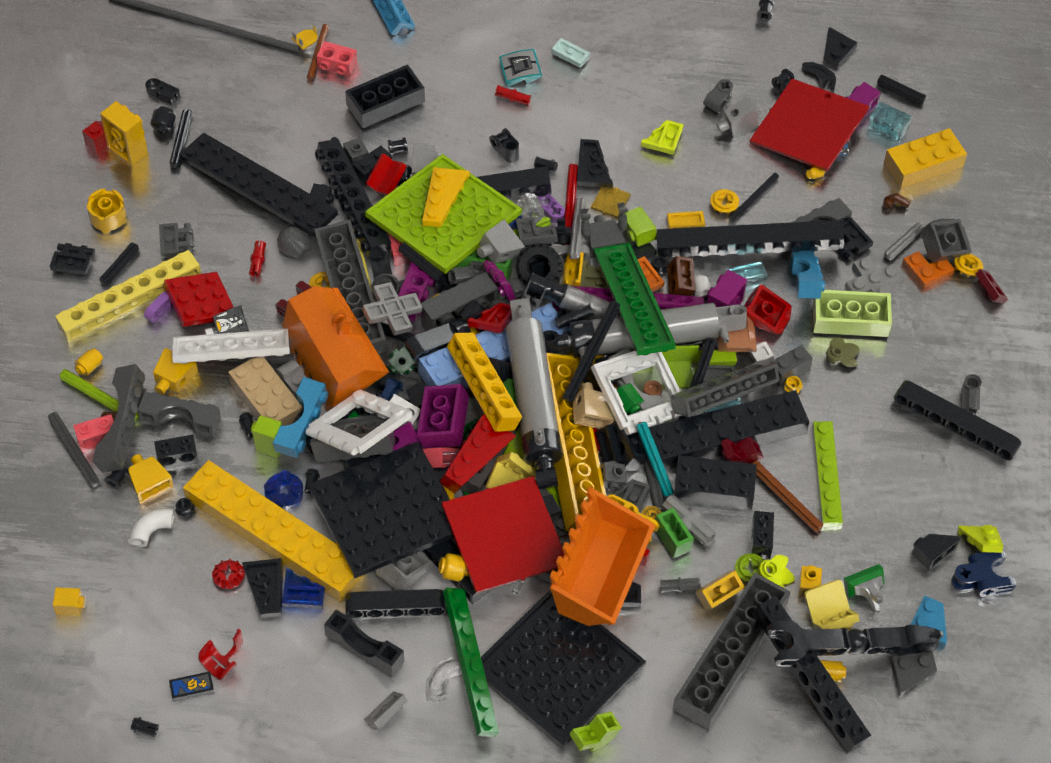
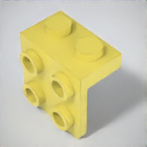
M510 452L498 456L486 487L490 489L534 476L536 481V469H534V466L526 464L516 453Z
M836 579L805 591L804 596L813 629H845L852 627L854 623L860 621L858 613L849 608L841 580Z

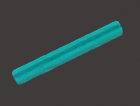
M647 422L639 423L636 425L662 494L664 497L670 496L674 493V490Z

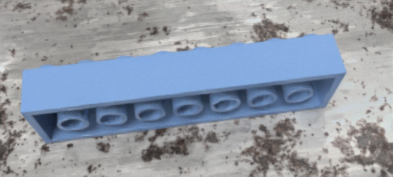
M551 303L532 311V318L541 322L543 332L553 330L559 335L563 334V332L568 334V326L561 329L558 328L555 321L558 313ZM506 328L502 333L485 330L475 335L488 358L491 357L510 363ZM447 347L419 358L418 373L427 387L462 384L464 388L469 386Z

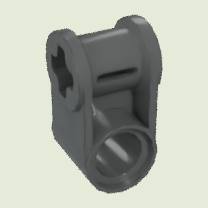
M728 79L720 80L712 91L706 95L703 105L720 113L732 97L733 83Z

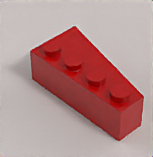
M483 414L444 473L440 483L456 494L507 447L516 435L510 431L495 432L486 415Z

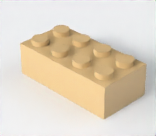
M254 357L228 372L231 386L257 420L261 415L281 421L282 426L295 423V418L303 408L264 357Z

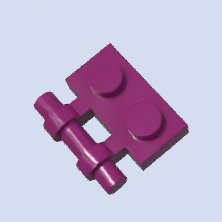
M485 260L483 266L498 287L500 296H505L509 302L514 300L516 296L504 273L493 262Z

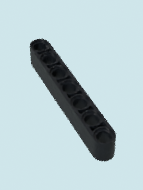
M903 381L894 394V400L898 404L1002 459L1012 460L1021 446V441L1016 436L911 381Z

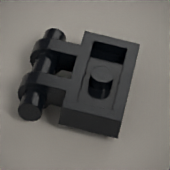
M851 217L843 221V234L847 243L844 244V249H839V253L850 260L854 256L851 250L854 249L859 254L872 247L873 241Z
M58 243L57 251L54 252L50 263V269L52 271L87 276L92 262L91 256L95 255V249L88 248L85 245L80 247L73 246L72 243Z

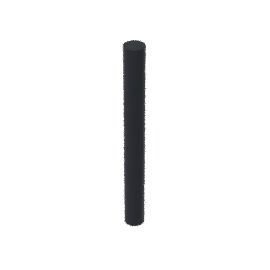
M773 173L729 216L730 220L733 222L737 220L779 178V175Z

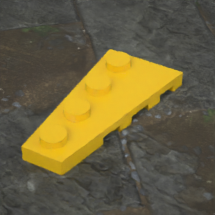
M433 167L422 220L423 226L441 227L452 204L457 200L458 193L462 191L465 181L468 180L470 171Z

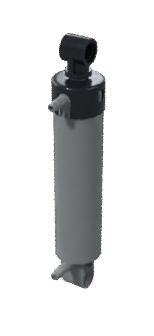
M529 297L511 300L510 306L513 321L506 326V335L517 409L522 415L519 424L524 461L526 464L537 468L535 474L539 489L557 487L556 469L553 466L562 459L563 451L558 431L543 328L539 320L532 318Z
M714 303L661 310L676 344L703 341L707 338L717 339L719 335H721L724 343H728V332L742 330L747 326V309L743 305L716 307ZM620 316L615 317L597 355L617 353L627 347L630 351L635 350ZM602 318L570 321L568 323V334L563 332V334L559 335L553 330L544 331L546 353L559 354L560 350L565 349V351H569L570 347L573 358L582 359Z

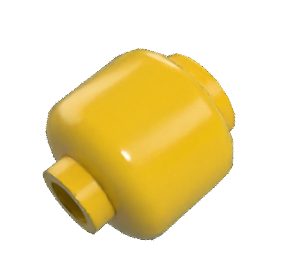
M448 553L445 557H441L438 572L441 573L443 579L460 582L464 576H468L461 555Z

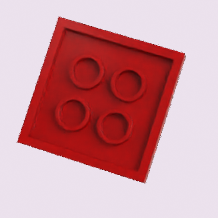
M217 272L164 280L163 285L182 327L214 322L213 317L234 308Z

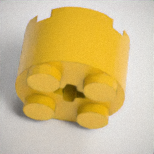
M99 189L89 196L87 210L90 222L95 228L103 233H108L126 222L124 200L118 191Z

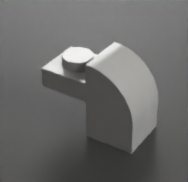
M290 360L274 371L296 397L298 387L303 377L306 376L300 370V365L296 361Z

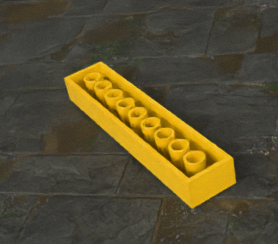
M546 353L558 431L561 437V449L563 451L562 459L555 463L553 467L556 469L557 488L565 530L570 531L571 528L575 530L577 528L575 523L576 515L580 514L582 516L583 514L581 509L583 500L587 502L589 500L587 495L589 486L605 496L606 492L593 428L574 424L573 402L569 403L563 400V395L579 365V360L574 359L573 356Z
M210 460L183 487L185 498L190 499L196 507L274 559L281 558L283 565L340 603L344 601L346 594L350 593L365 576L362 575L354 579L336 543Z

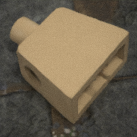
M592 383L582 384V390L573 401L574 424L601 429L614 422L615 418L603 393L595 391Z

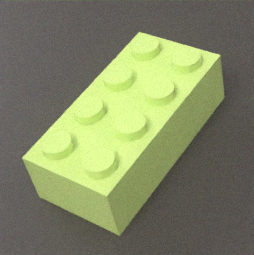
M824 290V292H821V299H813V333L889 337L892 326L891 293Z

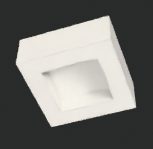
M766 341L756 345V352H748L754 363L760 360H774V354Z

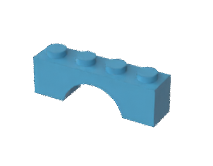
M812 250L791 251L790 268L792 275H797V297L821 299V292L825 290V281L823 280L821 267L818 265V257H815V253Z
M303 377L296 392L298 402L304 407L302 416L291 425L280 426L273 441L276 452L298 458L300 452L304 451L308 436L306 435V430L309 428L308 425L319 418L322 403H325L328 398L325 383Z

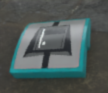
M534 49L519 50L499 57L508 87L523 80L528 84L543 77Z

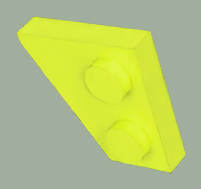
M666 120L659 128L651 132V136L647 139H642L641 147L674 155L684 124Z
M992 525L958 526L957 533L968 536L967 541L975 545L981 552H1003V543L997 527Z

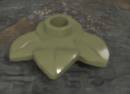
M836 337L830 341V347L826 351V358L832 364L841 363L846 367H856L858 363L854 357L858 355L860 349L855 344L845 343L841 337Z

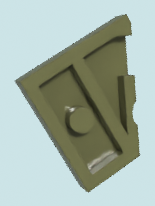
M583 260L580 286L608 289L599 266L595 268L589 265V261Z

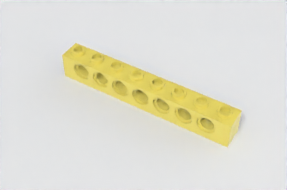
M189 250L179 253L175 257L163 261L135 277H131L84 302L78 303L68 310L60 312L55 316L58 328L66 340L70 342L156 299L166 291L163 285L165 279L201 274L200 265Z

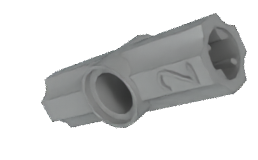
M670 495L662 504L664 511L672 508L675 509L690 534L702 545L708 546L716 537L717 533L702 520L700 513L695 508H688L675 495Z

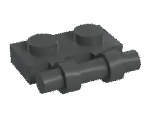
M178 223L159 224L161 258L175 257L180 253V250H189L193 255V229L190 223H185L184 228H178ZM179 237H184L185 241L179 242Z

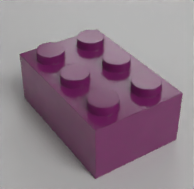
M462 384L425 387L416 436L425 449L462 446L469 395Z

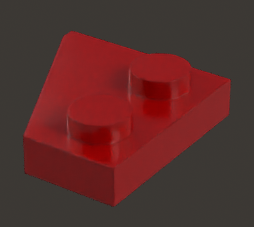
M499 303L491 309L481 312V317L478 319L469 318L467 320L468 327L502 333L512 320L511 306Z

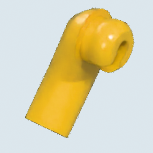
M813 167L811 170L806 171V177L808 179L821 178L824 176L825 171Z

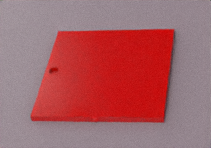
M792 78L773 107L769 109L768 114L751 137L750 143L827 172L847 141L850 140L851 135L869 110V106Z
M534 476L490 489L486 488L483 491L441 503L476 594L516 581H524L526 578L558 569L556 564L558 556L563 558L564 552Z

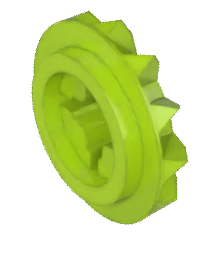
M744 554L737 559L735 570L744 582H749L754 573L760 575L759 565L765 560L756 554ZM749 563H751V566L754 569L753 574H751L749 570H746L748 569Z

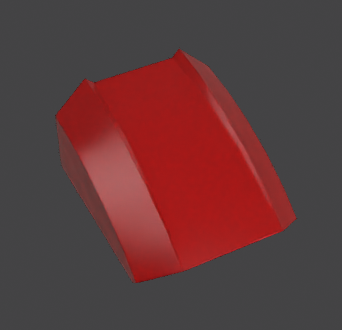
M762 284L753 290L744 305L747 309V316L754 322V326L770 333L782 334L791 318V304Z

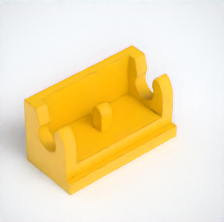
M580 252L579 258H574L573 260L570 258L569 253L567 254V260L564 263L562 285H581L584 252Z

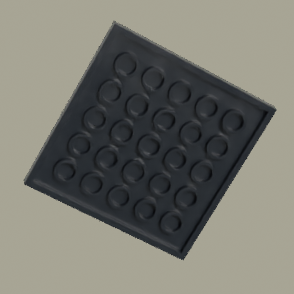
M419 442L395 451L393 450L392 453L378 456L308 484L309 490L354 579L454 538L441 505L442 502L448 501L450 498Z
M551 590L481 656L487 685L561 748H564L572 740L570 732L573 729L586 726L646 665V660L602 624L587 626L559 614Z

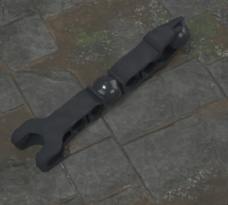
M792 620L775 621L767 626L769 637L780 639L786 647V650H781L774 657L775 665L778 667H792L801 658L806 656L845 655L847 652L852 655L862 653L899 654L900 656L921 651L929 653L938 648L940 639L944 636L941 630L919 625L870 628L863 631L855 628L850 630L803 629Z

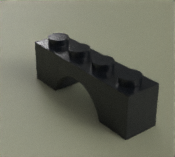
M337 609L325 622V636L393 677L404 663V650L388 640L381 642L369 637L355 624L353 619Z

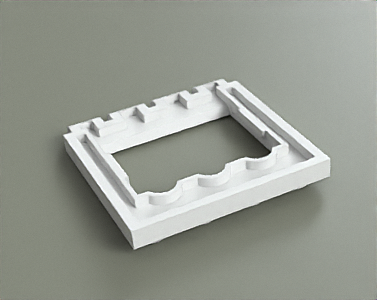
M632 351L594 364L591 367L620 430L624 429L627 435L638 432L636 425L639 423L647 422L648 427L656 425V423L660 424L672 418L682 416L674 413L672 395L681 391L662 352L637 356L636 351ZM655 366L671 400L627 415L620 396L611 381Z
M360 389L308 425L309 428L306 430V435L354 456L357 453L362 454L411 419L413 415L412 411ZM355 407H363L368 413H377L378 417L382 419L389 418L363 438L330 425L348 414Z

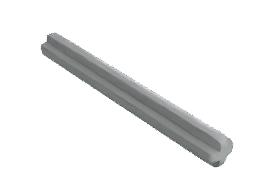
M578 197L575 201L569 255L572 260L574 258L578 259L580 256L582 240L580 210L585 209L586 206L585 198Z

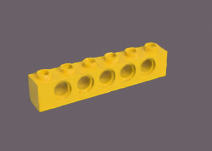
M454 333L447 348L494 431H515L522 415L475 334Z

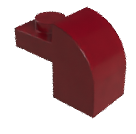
M747 437L737 444L728 438L721 441L723 446L722 453L727 461L752 464L755 461L764 459L758 442L751 437Z

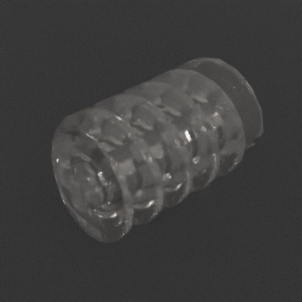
M525 193L516 201V204L522 208V218L534 217L535 223L543 218L544 209L535 194Z

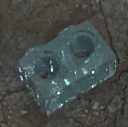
M879 102L870 116L868 127L900 141L910 126L912 116L890 105Z

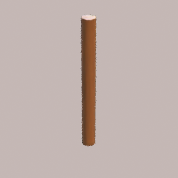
M327 24L322 25L307 74L308 80H313L317 69L316 56L326 39L329 29Z

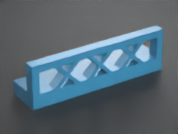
M373 0L390 34L396 36L403 27L410 30L416 27L402 0Z

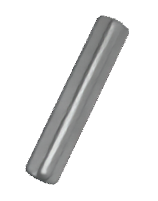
M919 222L916 223L885 251L884 257L889 261L895 258L922 233L924 226Z

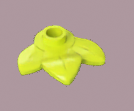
M775 555L771 560H765L759 565V573L762 577L783 588L784 585L795 580L794 575L786 568L789 558L784 555Z

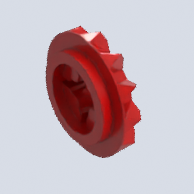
M221 560L212 571L214 583L223 589H232L239 586L245 576L244 568L238 560ZM228 568H230L231 574L229 575L227 580L225 573L227 572Z

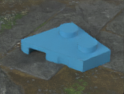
M924 595L911 625L927 626L943 631L944 636L940 639L939 645L945 648L947 635L944 604Z

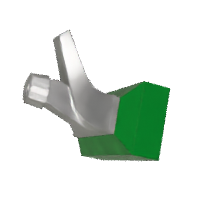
M880 564L844 578L845 593L849 598L857 595L864 596L870 602L874 612L881 610L880 604L884 598L879 593V589L885 584L883 567Z

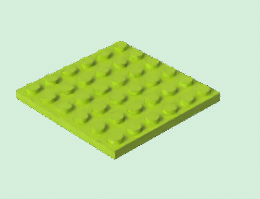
M441 154L365 211V216L400 242L409 245L446 274L479 248L480 241L487 231L502 220L510 224L522 214V208L470 173L462 191L457 195V200L452 204L441 227L423 226L422 220L433 167L465 170L450 158Z

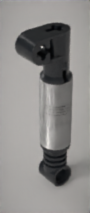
M531 272L520 299L528 297L530 299L531 296L526 294L527 290L540 295L538 299L532 298L534 305H530L531 312L538 309L543 297L555 302L556 306L566 308L568 311L572 309L577 310L590 304L594 315L587 317V319L591 320L602 318L610 303L597 296L589 295V293L587 294V292L585 293V291L583 292V290L581 291L576 287L574 288L568 284H559Z

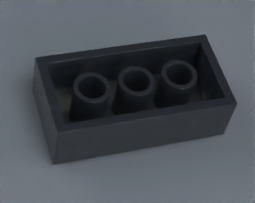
M407 64L346 90V105L361 127L365 128L425 102V88Z
M678 455L674 495L680 501L687 503L752 510L757 464Z

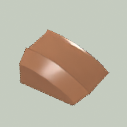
M748 316L746 328L728 332V343H724L721 335L716 339L718 352L757 351L754 322Z

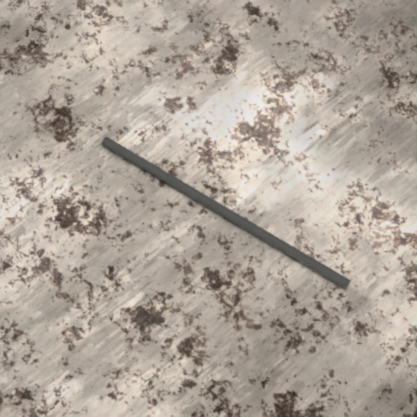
M114 0L299 53L300 47L292 43L143 1Z

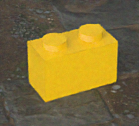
M736 570L724 573L695 591L704 609H712L743 590L745 586Z

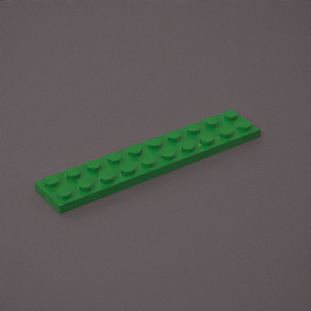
M624 243L595 248L594 256L613 300L620 304L618 312L637 356L676 349L674 338L631 244Z

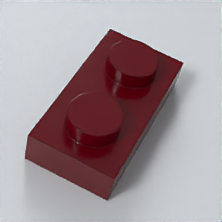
M979 269L975 273L978 277V283L987 290V296L991 301L1004 304L1008 300L990 272Z

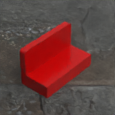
M382 153L366 185L377 194L387 196L395 190L407 166L403 162L393 161L386 154Z

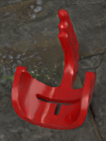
M237 629V633L232 638L233 647L225 656L218 652L211 640L199 652V662L218 680L224 678L237 666L235 661L230 663L228 660L239 651L243 644L240 629ZM212 656L226 669L222 668L220 665L215 669L218 663L212 658Z

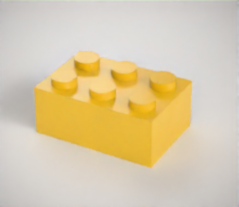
M117 101L100 113L107 147L131 166H134L148 154L144 136L145 132L142 126L143 121L139 115H134L125 105H121Z

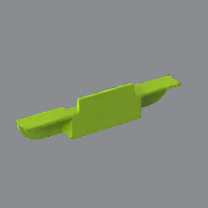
M698 345L676 346L674 350L662 352L679 389L689 388L693 377L691 363L698 362L702 350L698 351ZM714 350L709 365L734 366L737 362L736 352H718V350ZM653 366L633 374H651Z

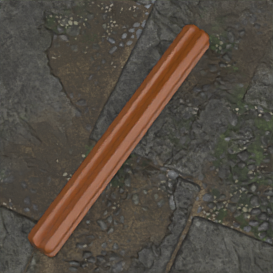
M759 461L752 463L757 464L756 476L815 533L823 528V523Z

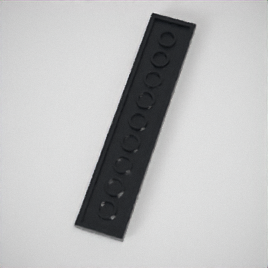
M204 132L181 152V160L313 237L316 236L314 229L327 226L338 215L336 208Z

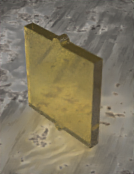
M601 187L591 205V209L618 219L619 209L617 204L624 202L626 206L631 194L619 190L618 187Z

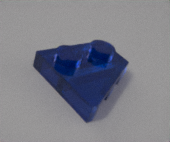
M286 568L282 607L323 609L325 587L312 583L310 579L304 576L300 577L294 574L293 570Z

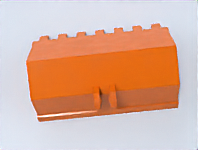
M314 286L288 299L282 327L283 329H288L291 341L290 351L293 354L297 351V363L300 366L303 363L305 364L304 375L307 378L311 375L312 380L325 383L328 392L325 406L326 412L350 397L355 391L366 389L389 373L338 288Z
M589 486L587 490L589 500L588 502L583 500L581 504L583 514L582 516L577 514L575 518L577 528L576 530L574 528L570 529V543L564 542L562 547L564 557L558 556L557 558L558 571L552 570L550 574L552 583L550 590L559 614L587 626L599 624L613 625L617 620L656 525Z

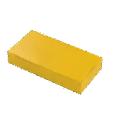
M703 211L667 213L668 229L705 227Z

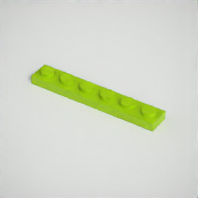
M813 421L821 520L824 525L823 527H842L843 518L833 421Z

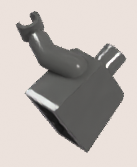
M624 202L617 204L619 209L618 223L615 220L605 221L603 215H597L594 217L595 223L590 224L591 214H587L589 209L580 210L581 230L584 239L589 241L591 258H595V248L626 243L622 234L627 229V215L625 213L628 212V209L625 207Z

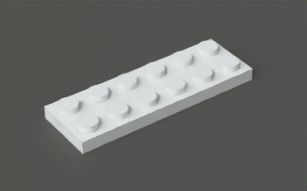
M288 329L173 337V363L184 364L193 361H223L232 358H262L271 355L283 356L290 354Z

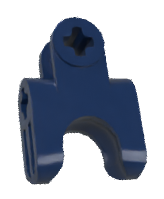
M1004 550L1002 553L980 552L969 556V564L957 566L951 579V584L956 590L968 591L978 589L979 595L982 597L1010 593L1016 588L1013 577L999 576L992 569L1004 563L1006 559Z

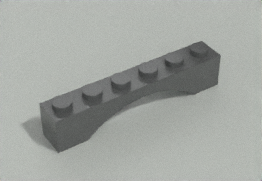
M136 364L115 369L112 384L118 393V412L110 430L96 445L92 460L102 473L123 469L126 460L127 449L145 381V374Z

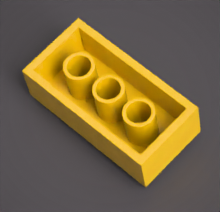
M948 128L887 149L884 164L900 189L963 168L967 153L952 130Z

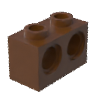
M675 256L667 266L669 294L691 296L696 291L693 258Z

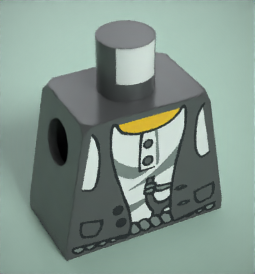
M241 305L213 317L215 327L204 329L205 335L249 332Z

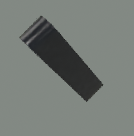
M440 589L350 592L345 596V615L355 619L438 616L446 612L443 590Z

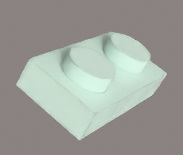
M562 38L551 49V54L579 68L590 58L589 52Z

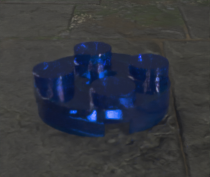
M282 471L273 475L264 484L265 497L281 508H285V510L295 508L303 499V483L300 478L289 471ZM286 488L288 493L280 494V490Z

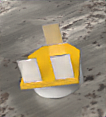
M314 25L313 30H303L296 35L292 32L293 37L291 39L302 50L310 51L316 48L318 35L317 28Z

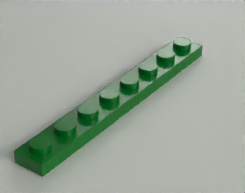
M447 587L443 591L476 733L477 736L496 737L499 734L498 725L464 589Z

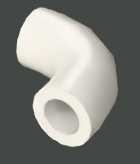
M169 508L155 509L143 514L134 523L129 534L128 543L136 547H145L148 544L150 535L154 531L162 528L172 529L175 510Z

